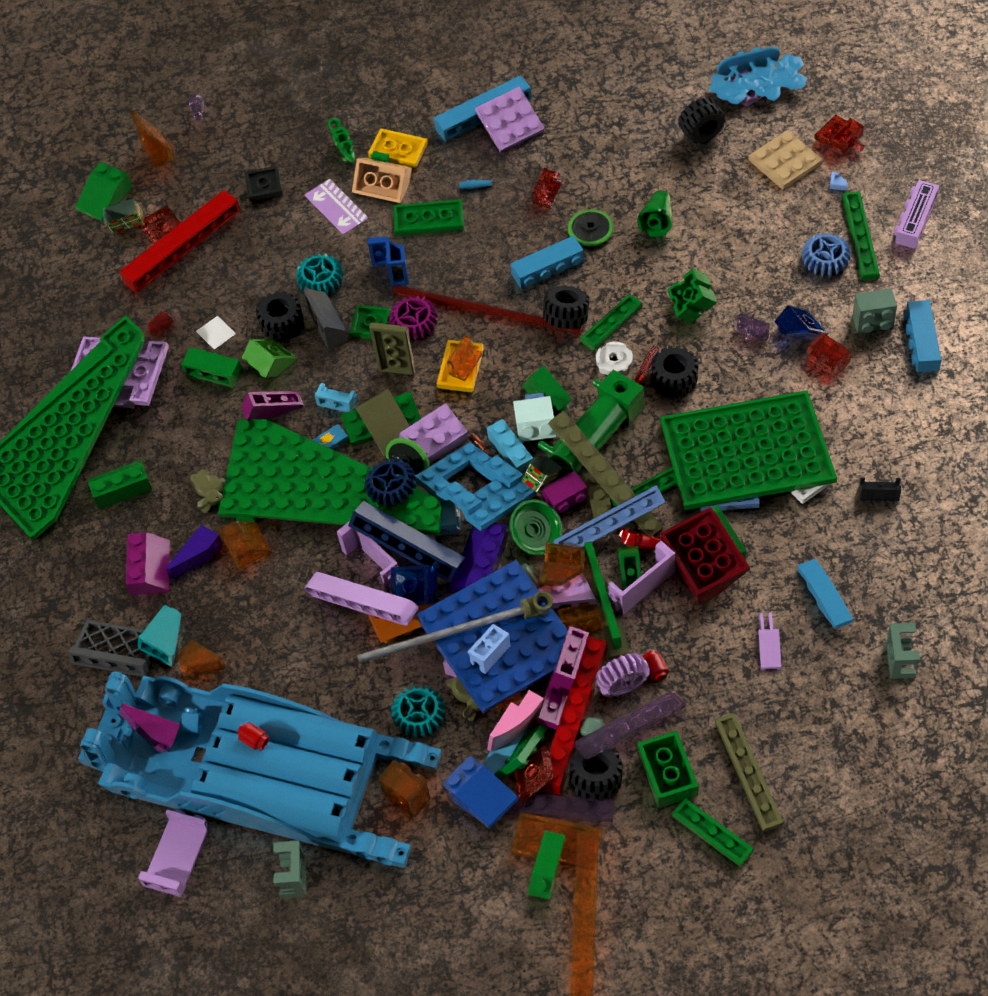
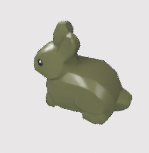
M204 469L190 476V480L193 481L198 495L205 497L197 503V507L203 513H207L211 506L220 504L223 498L221 493L226 484L223 478L219 479Z
M456 676L454 679L449 680L446 685L451 688L453 696L458 702L467 703L468 706L464 709L462 715L469 721H473L476 712L481 710Z

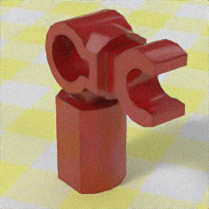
M621 527L616 532L621 537L622 543L629 546L637 545L638 547L655 551V545L660 542L658 537L638 534L628 528L623 529Z

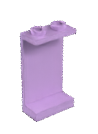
M349 522L337 531L342 551L349 555L359 546L383 569L380 575L384 591L389 593L395 590V573L399 571L398 563L374 540L349 527Z
M660 541L655 545L656 564L624 591H621L612 581L608 584L609 599L614 611H619L624 615L675 573V553L665 543Z
M167 810L166 815L169 821L148 871H141L138 880L144 887L182 897L209 831V826L202 816L194 815L192 817L186 815L181 810Z

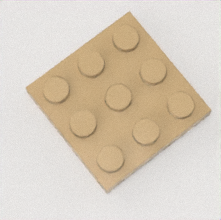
M786 130L751 153L748 158L752 164L782 190L822 165L823 162L821 157L789 130Z

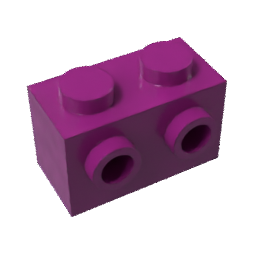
M575 471L542 489L543 500L552 506L557 514L567 511L569 507L583 502L588 497L587 486Z

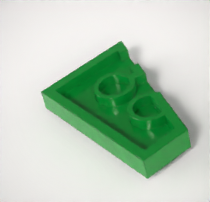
M538 724L531 729L517 746V750L504 761L506 765L498 769L494 775L501 780L515 769H522L528 763L527 757H530L537 750L536 745L545 739L546 735L544 733L549 727Z

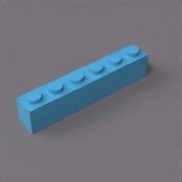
M521 75L434 117L435 130L446 142L482 124L475 111L476 107L517 87L521 88L529 101L532 99L531 87Z

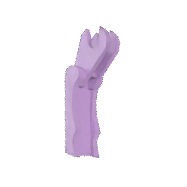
M760 613L758 636L761 670H781L779 629H773L772 613L768 614L769 629H764L763 613Z

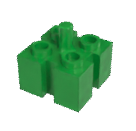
M694 268L683 276L684 280L682 282L677 281L667 289L671 301L676 302L673 307L677 318L689 323H693L701 316L702 310L708 311L717 303L714 292L709 290L711 283L708 275Z

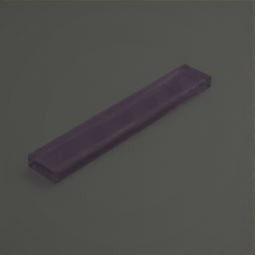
M671 690L575 741L574 747L588 760L685 708L686 702Z

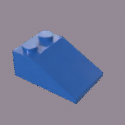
M471 756L441 784L451 801L488 828H491L519 800L518 796L490 770Z

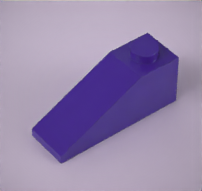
M200 525L166 567L169 576L174 579L212 559L222 548L223 543L220 535Z

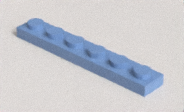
M656 485L555 539L553 542L561 557L565 558L585 547V542L591 541L593 543L662 506L666 502Z

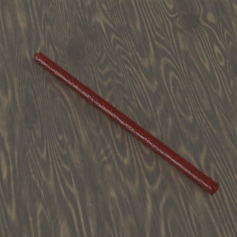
M398 285L393 287V294L410 297L411 295L412 298H416L418 295L420 299L425 297L427 301L430 300L434 303L580 335L583 329L581 325L573 329L556 328L549 325L540 316Z

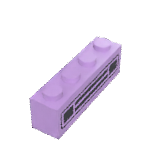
M918 180L916 187H912L911 199H907L904 208L906 211L901 213L899 219L900 226L896 225L894 230L896 244L916 249L937 199L939 185Z

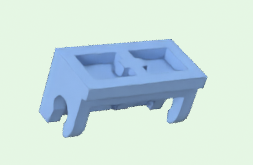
M492 624L469 649L468 654L470 655L471 664L475 665L477 662L480 666V671L486 674L510 647L509 633Z

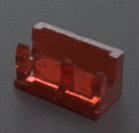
M547 168L543 169L532 191L534 205L551 209L563 184L561 179L554 178L553 176L559 177L560 173L548 170Z

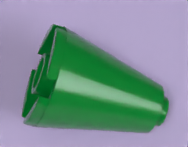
M658 190L652 195L637 218L639 229L642 232L649 233L648 236L651 237L665 236L672 228L670 195L663 190Z

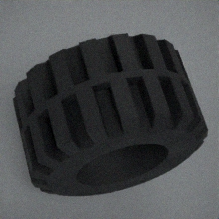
M707 97L699 98L691 102L690 105H687L678 119L680 129L688 140L694 144H703L716 137L726 122L724 113L715 101Z
M563 285L549 289L544 295V320L549 325L562 329H573L584 325L588 320L589 296L585 291L574 286Z
M275 291L274 294L269 293L267 297H263L261 299L262 302L257 304L256 316L264 335L270 336L271 339L277 338V340L282 338L288 339L290 335H296L295 332L301 330L300 327L303 326L304 320L298 298L296 296L293 297L291 293L286 294V291L281 293ZM278 314H285L281 317H275Z
M668 346V349L663 348L661 353L657 352L655 354V357L652 359V383H654L656 389L659 388L660 393L665 392L667 396L673 394L674 397H678V394L683 396L686 391L689 393L692 391V388H695L698 381L697 357L694 356L692 351L688 352V349L685 347L681 349L680 346H676V348ZM670 369L682 370V372L676 374L667 371Z
M592 744L591 747L588 745L584 746L583 750L579 748L576 754L572 755V760H570L569 764L570 783L576 795H582V799L586 800L589 798L593 802L599 799L600 802L604 801V798L610 799L612 794L616 795L618 793V789L622 785V760L619 759L617 752L613 753V749H607L605 745L597 746V744ZM591 771H600V772H603V773H602V774H598V775H594V774H590L589 772H591Z

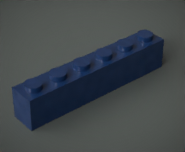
M365 501L354 510L348 524L354 530L449 583L457 575L465 559L459 553Z

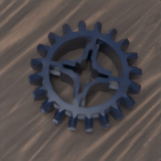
M386 458L384 463L379 461L378 466L372 465L373 471H368V476L365 477V489L368 497L374 503L377 502L379 506L384 504L387 508L390 504L394 507L396 503L403 505V500H409V495H414L413 489H416L417 478L415 472L402 459L397 461L393 458L392 461H389Z

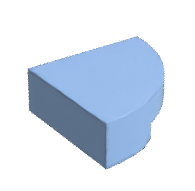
M832 172L829 189L847 191V181L839 173Z

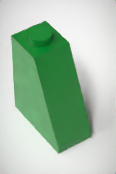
M544 365L530 375L522 385L529 394L544 393V397L550 396L553 415L558 412H565L569 408L568 404L572 401Z

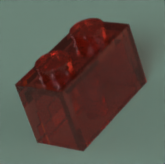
M822 332L808 345L807 357L812 362L822 366L825 371L837 376L850 363L852 352Z

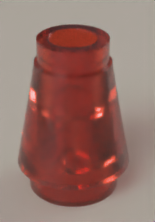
M165 310L163 312L160 311L146 325L150 332L153 333L154 331L156 332L171 326V323L174 321L168 311Z

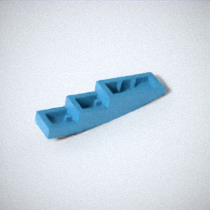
M812 559L797 565L798 572L807 582V588L816 599L818 608L834 629L852 623L853 618L844 601L817 560Z

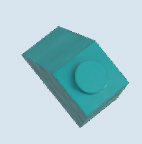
M164 605L138 637V649L172 667L181 625V613L175 608Z

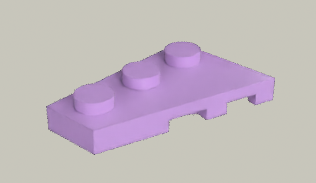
M583 573L538 588L539 591L551 594L553 597L552 609L566 604H571L572 607L589 602L590 605L597 604L596 598Z

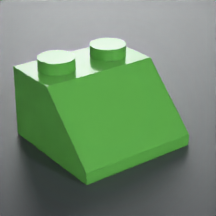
M250 339L242 359L247 362L248 366L258 370L261 376L269 378L278 377L297 360V357L274 339Z

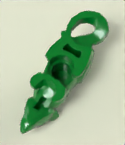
M333 117L329 119L328 128L330 133H332L335 146L344 156L342 160L354 163L355 152L353 151V141L350 140L348 130L344 126L341 127V122L338 118ZM332 124L336 125L335 129L331 128Z

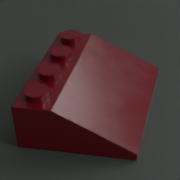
M712 507L659 533L661 541L675 553V567L698 605L719 595L750 570L748 563Z

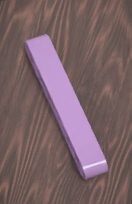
M315 572L304 588L307 593L315 598L405 626L410 623L419 609L409 599L320 572Z

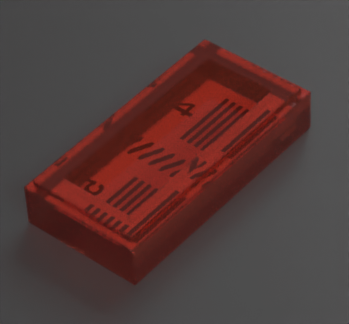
M654 345L648 351L634 379L635 382L642 383L652 365L653 357L659 351V347Z

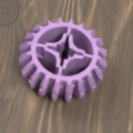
M629 653L625 656L621 655L619 658H614L613 661L608 662L606 666H602V670L597 672L595 677L597 687L605 697L612 698L624 695L642 685L643 681L647 680L650 669L646 660L640 654Z

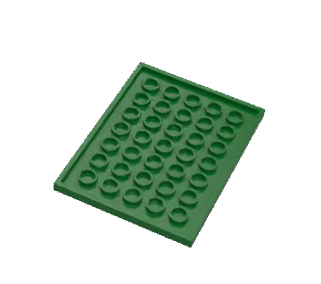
M808 390L660 417L662 431L684 510L837 483V476Z

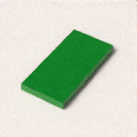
M462 199L393 205L395 236L464 230Z

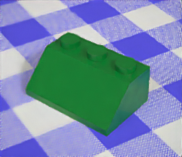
M141 459L88 479L93 499L99 510L152 490Z

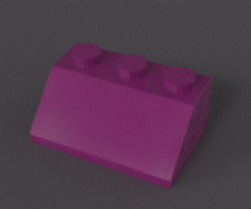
M147 532L127 534L126 586L131 596L170 592V576L166 569L170 563V540Z

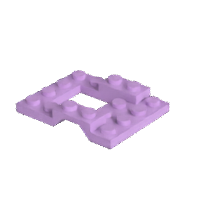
M82 338L72 369L100 342V338ZM149 341L142 347L113 407L134 409L135 405H150L169 348L167 342Z

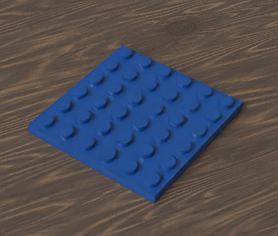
M515 560L416 615V619L426 633L429 634L520 607V600L534 596L539 590L518 561ZM542 601L538 602L539 606H547L546 603ZM551 608L550 613L545 617L536 616L525 619L523 614L441 638L433 641V643L482 713H485L553 673L568 629ZM495 624L509 633L510 647L484 674L480 671V666L477 662L475 665L471 664L468 651L490 626Z

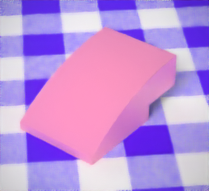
M529 690L519 706L511 702L490 734L487 750L492 752L507 745L528 729L540 713L543 698Z

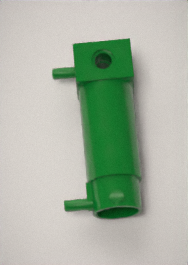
M614 369L602 382L597 379L593 380L592 385L598 388V397L575 423L598 451L622 423L629 426L644 409V387ZM559 439L553 447L543 441L539 442L538 447L549 453L550 459L561 466L562 470L560 472L562 474L568 475L573 471L578 473L583 467L582 463L562 440Z

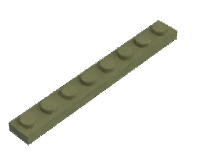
M564 411L549 421L548 425L618 506L637 496ZM651 512L632 521L642 534L654 536L663 528Z

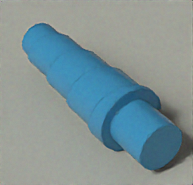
M466 180V182H459L460 189L467 190L492 186L491 180Z

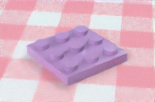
M520 87L494 98L475 109L500 153L543 132L545 129Z

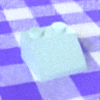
M550 396L513 401L517 434L520 442L556 437V433L548 425L549 421L554 418Z

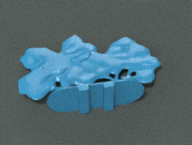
M756 47L751 52L744 53L740 51L737 52L736 56L728 57L721 61L716 69L718 74L711 77L712 85L708 89L712 93H716L718 98L728 100L733 104H739L743 101L749 90H754L758 96H766L767 99L775 101L781 95V87L791 90L803 88L806 85L807 77L797 73L804 65L800 56L795 57L794 55L786 54L777 62L780 56V50L777 47H766L763 49ZM745 70L751 71L750 73L742 74ZM734 75H736L735 81L731 82V76L734 77Z

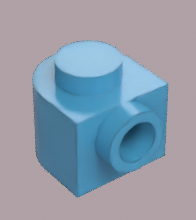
M185 708V712L180 715L178 723L182 732L199 734L202 728L203 713L197 712V708Z

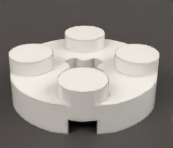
M621 342L606 343V346L602 349L600 347L596 353V364L601 374L608 375L614 369L620 374L626 375L633 363L632 351ZM616 356L618 360L612 361L610 359H613V357Z

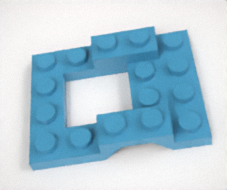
M471 442L416 475L417 484L441 502L446 500L452 501L460 507L466 520L480 531H483L512 512L523 501H528L535 497L537 493L521 481L523 474L497 455L492 458ZM470 465L492 482L472 494L456 481L451 484L447 479Z

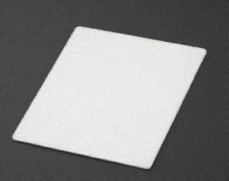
M218 316L196 331L213 349H216L236 334Z

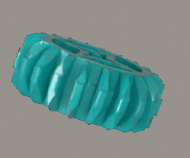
M318 253L317 256L311 255V258L305 257V262L300 261V266L297 267L296 272L297 284L302 292L303 289L307 288L326 292L327 296L329 292L334 293L335 288L339 289L344 278L343 268L338 259H334L332 255L328 257L326 253L323 256Z
M413 684L411 690L405 687V693H398L399 698H394L393 702L395 705L391 706V717L394 720V725L398 727L401 733L405 731L407 737L413 733V737L416 739L418 734H421L424 738L426 732L432 735V729L439 730L438 724H443L444 719L442 717L446 716V705L443 702V697L438 694L437 690L432 691L430 686L424 689L422 684L419 688H416ZM433 704L435 709L433 714L430 716L428 711L430 710V706ZM408 706L409 712L407 713V716L404 718L403 711L405 707Z

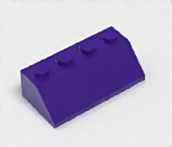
M495 522L483 531L472 526L462 553L465 559L459 572L451 582L448 590L449 594H454L498 570L509 540L508 525Z

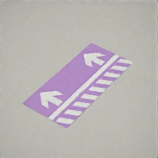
M330 179L305 194L306 198L342 234L368 219Z

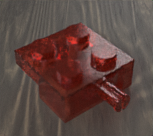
M835 115L815 133L814 139L840 155H843L851 147L861 152L865 145L858 142V140L863 136L864 125L852 118L845 120Z

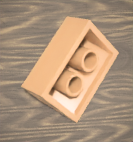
M364 157L357 158L352 193L401 203L409 186L412 167Z

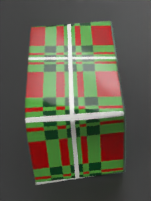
M134 199L103 209L104 222L114 234L144 224L143 210Z
M544 456L530 463L521 481L535 492H538L552 484L562 468L552 459Z

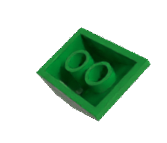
M100 162L90 173L75 206V210L103 222V209L118 204L132 188L128 173Z

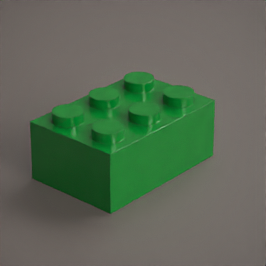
M677 731L637 743V754L658 809L681 802L685 798L690 799L698 796L699 785Z

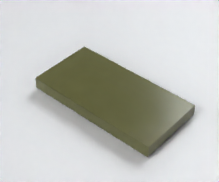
M371 323L369 328L379 372L414 375L415 365L408 327Z

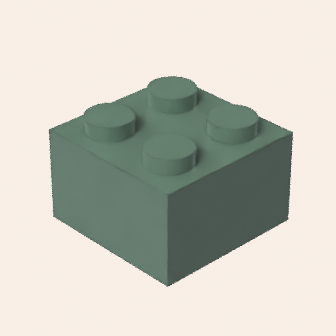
M892 288L855 294L852 317L857 333H869L871 331L894 328L897 303Z

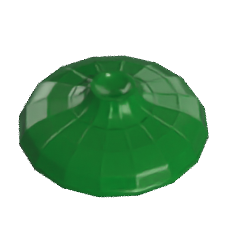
M532 499L523 501L514 509L510 517L509 529L512 539L520 549L528 554L540 556L549 554L557 548L553 541L562 536L563 526L560 516L552 506L544 501Z

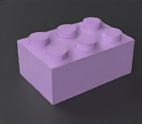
M445 403L400 432L399 438L409 439L418 444L426 453L430 465L465 442L468 431Z

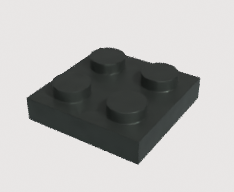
M278 165L244 172L249 202L283 195Z

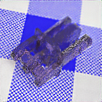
M739 314L737 316L736 330L746 334V339L749 335L761 340H767L769 338L770 324L754 318V314L752 317Z

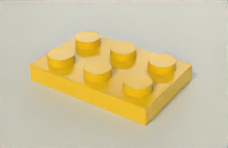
M380 128L368 152V156L372 158L373 151L389 154L391 163L416 168L428 145V139Z
M448 340L437 380V388L473 393L484 345L481 343Z

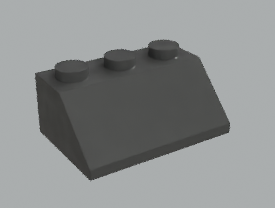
M307 288L303 289L308 311L328 349L349 342L347 334H349L346 324H342L341 321L343 320L340 312L335 311L334 308L336 306L333 299H329L326 292Z

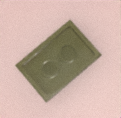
M389 389L384 390L356 407L383 456H386V447L389 442L399 438L400 432L410 427Z

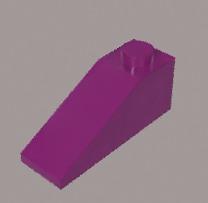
M298 391L248 392L241 408L246 420L251 421L253 419H269L301 408L304 404Z
M122 703L119 714L155 750L170 752L180 724Z

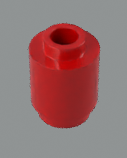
M656 650L644 654L643 658L650 669V679L657 682L666 679L669 669L661 654L657 653Z
M251 722L242 724L237 731L239 735L238 740L254 750L262 751L270 739L267 732Z

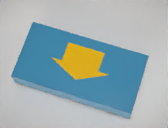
M339 424L312 439V441L332 450L349 440L348 435Z

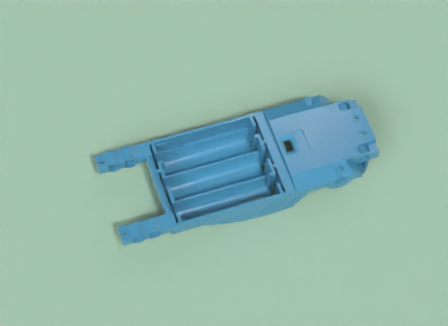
M111 672L104 689L106 694L102 701L106 710L98 728L87 729L84 738L81 740L80 747L82 750L78 758L81 764L103 772L98 785L113 793L132 799H140L352 854L362 859L375 860L385 865L406 867L411 852L410 844L399 842L389 837H380L370 832L353 830L377 758L404 763L407 766L410 764L414 767L424 768V770L436 773L442 757L441 749L419 742H410L399 737L393 738L377 734L373 729L345 723L305 705L250 688L223 683L208 692L189 687L185 683L167 676H158L156 678L143 676L137 692H135L126 675L119 672ZM123 703L179 723V717L185 712V708H197V712L203 713L202 728L199 734L182 732V729L179 728L170 752H159L153 746H150L119 714V710ZM251 722L267 732L270 739L262 751L254 750L238 740L239 735L237 731L242 724ZM358 738H360L362 748L356 746ZM197 747L206 749L201 763L192 761ZM347 771L351 782L344 780ZM334 806H336L339 817L331 815Z

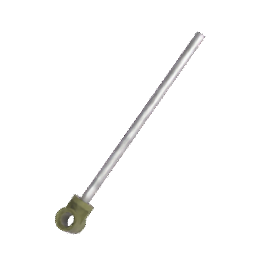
M539 591L532 597L520 600V607L357 655L358 661L361 663L521 614H523L525 619L536 616L545 617L551 611L553 597L548 592ZM542 601L546 603L547 606H539L538 602Z

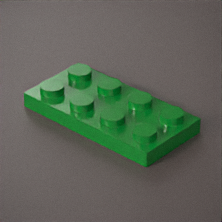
M411 392L393 397L410 426L421 419ZM356 409L340 414L352 447L374 440Z

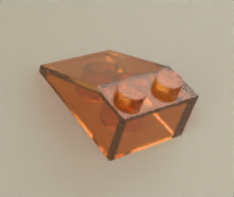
M134 110L130 111L141 145L153 165L157 167L173 160L171 153L173 148L170 142L166 143L167 139L163 131L159 132L154 124Z

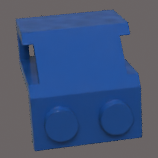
M386 236L368 238L372 266L387 264L391 286L408 285V267L404 245H398L390 241ZM402 265L404 280L394 281L393 266Z

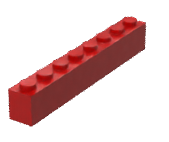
M225 190L217 194L154 245H151L145 252L137 256L131 263L124 266L119 271L123 283L135 293H138L240 212L238 200Z
M587 637L575 680L569 690L549 751V757H547L550 759L552 771L549 775L551 774L552 779L549 781L546 779V783L540 787L543 792L558 796L562 795L570 770V760H572L571 757L575 754L579 742L578 731L582 721L587 717L596 689L595 677L597 672L602 670L605 661L607 641Z

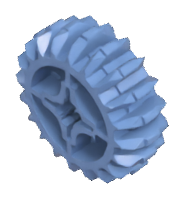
M823 232L821 235L816 233L814 237L810 236L802 248V259L805 267H808L809 271L814 270L815 275L821 273L822 276L828 274L829 277L832 273L837 275L839 271L843 272L851 259V249L848 242H844V237L839 238L838 234L833 236L831 232L829 234Z

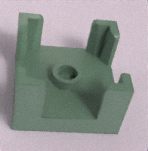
M892 623L889 626L886 646L891 679L916 678L914 668H902V665L919 664V651H910L912 649L911 637H900V633H915V623Z
M300 841L274 842V853L291 852L279 855L281 868L289 867V872L274 873L275 887H282L279 892L280 898L306 896V856Z

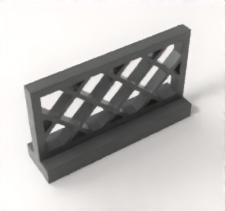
M86 620L75 645L71 646L68 651L71 663L74 665L140 677L147 676L149 672L148 665L152 656L147 654L145 659L136 658L135 655L143 651L139 649L132 651L129 647L138 642V637L144 631L143 629L93 620ZM90 627L99 629V631L91 635L88 634ZM109 631L117 632L116 635L107 638L105 635ZM128 634L136 636L127 642L124 639V636ZM101 635L104 637L105 640L94 644L92 641ZM121 638L123 644L113 648L111 643ZM88 641L92 645L87 649L80 648L82 644ZM107 644L110 647V650L106 652L98 651L99 648ZM124 648H127L129 652L125 655H118L116 653Z

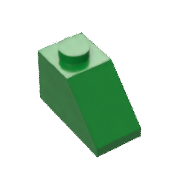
M637 546L617 548L623 591L641 577Z

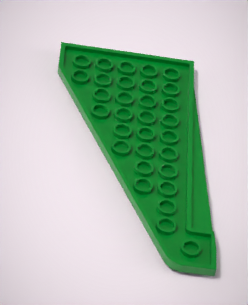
M126 315L114 324L99 339L100 342L0 441V505L33 541L57 521L144 345V334Z
M238 419L225 478L226 484L223 487V498L220 501L218 515L220 518L247 516L345 525L350 521L354 510L365 501L423 534H440L443 509L436 497L417 488L413 489L414 495H409V500H403V505L396 503L394 507L390 504L388 508L384 504L379 506L377 502L374 503L368 497L365 489V477L368 476V471H373L371 467L267 419H253L251 421Z

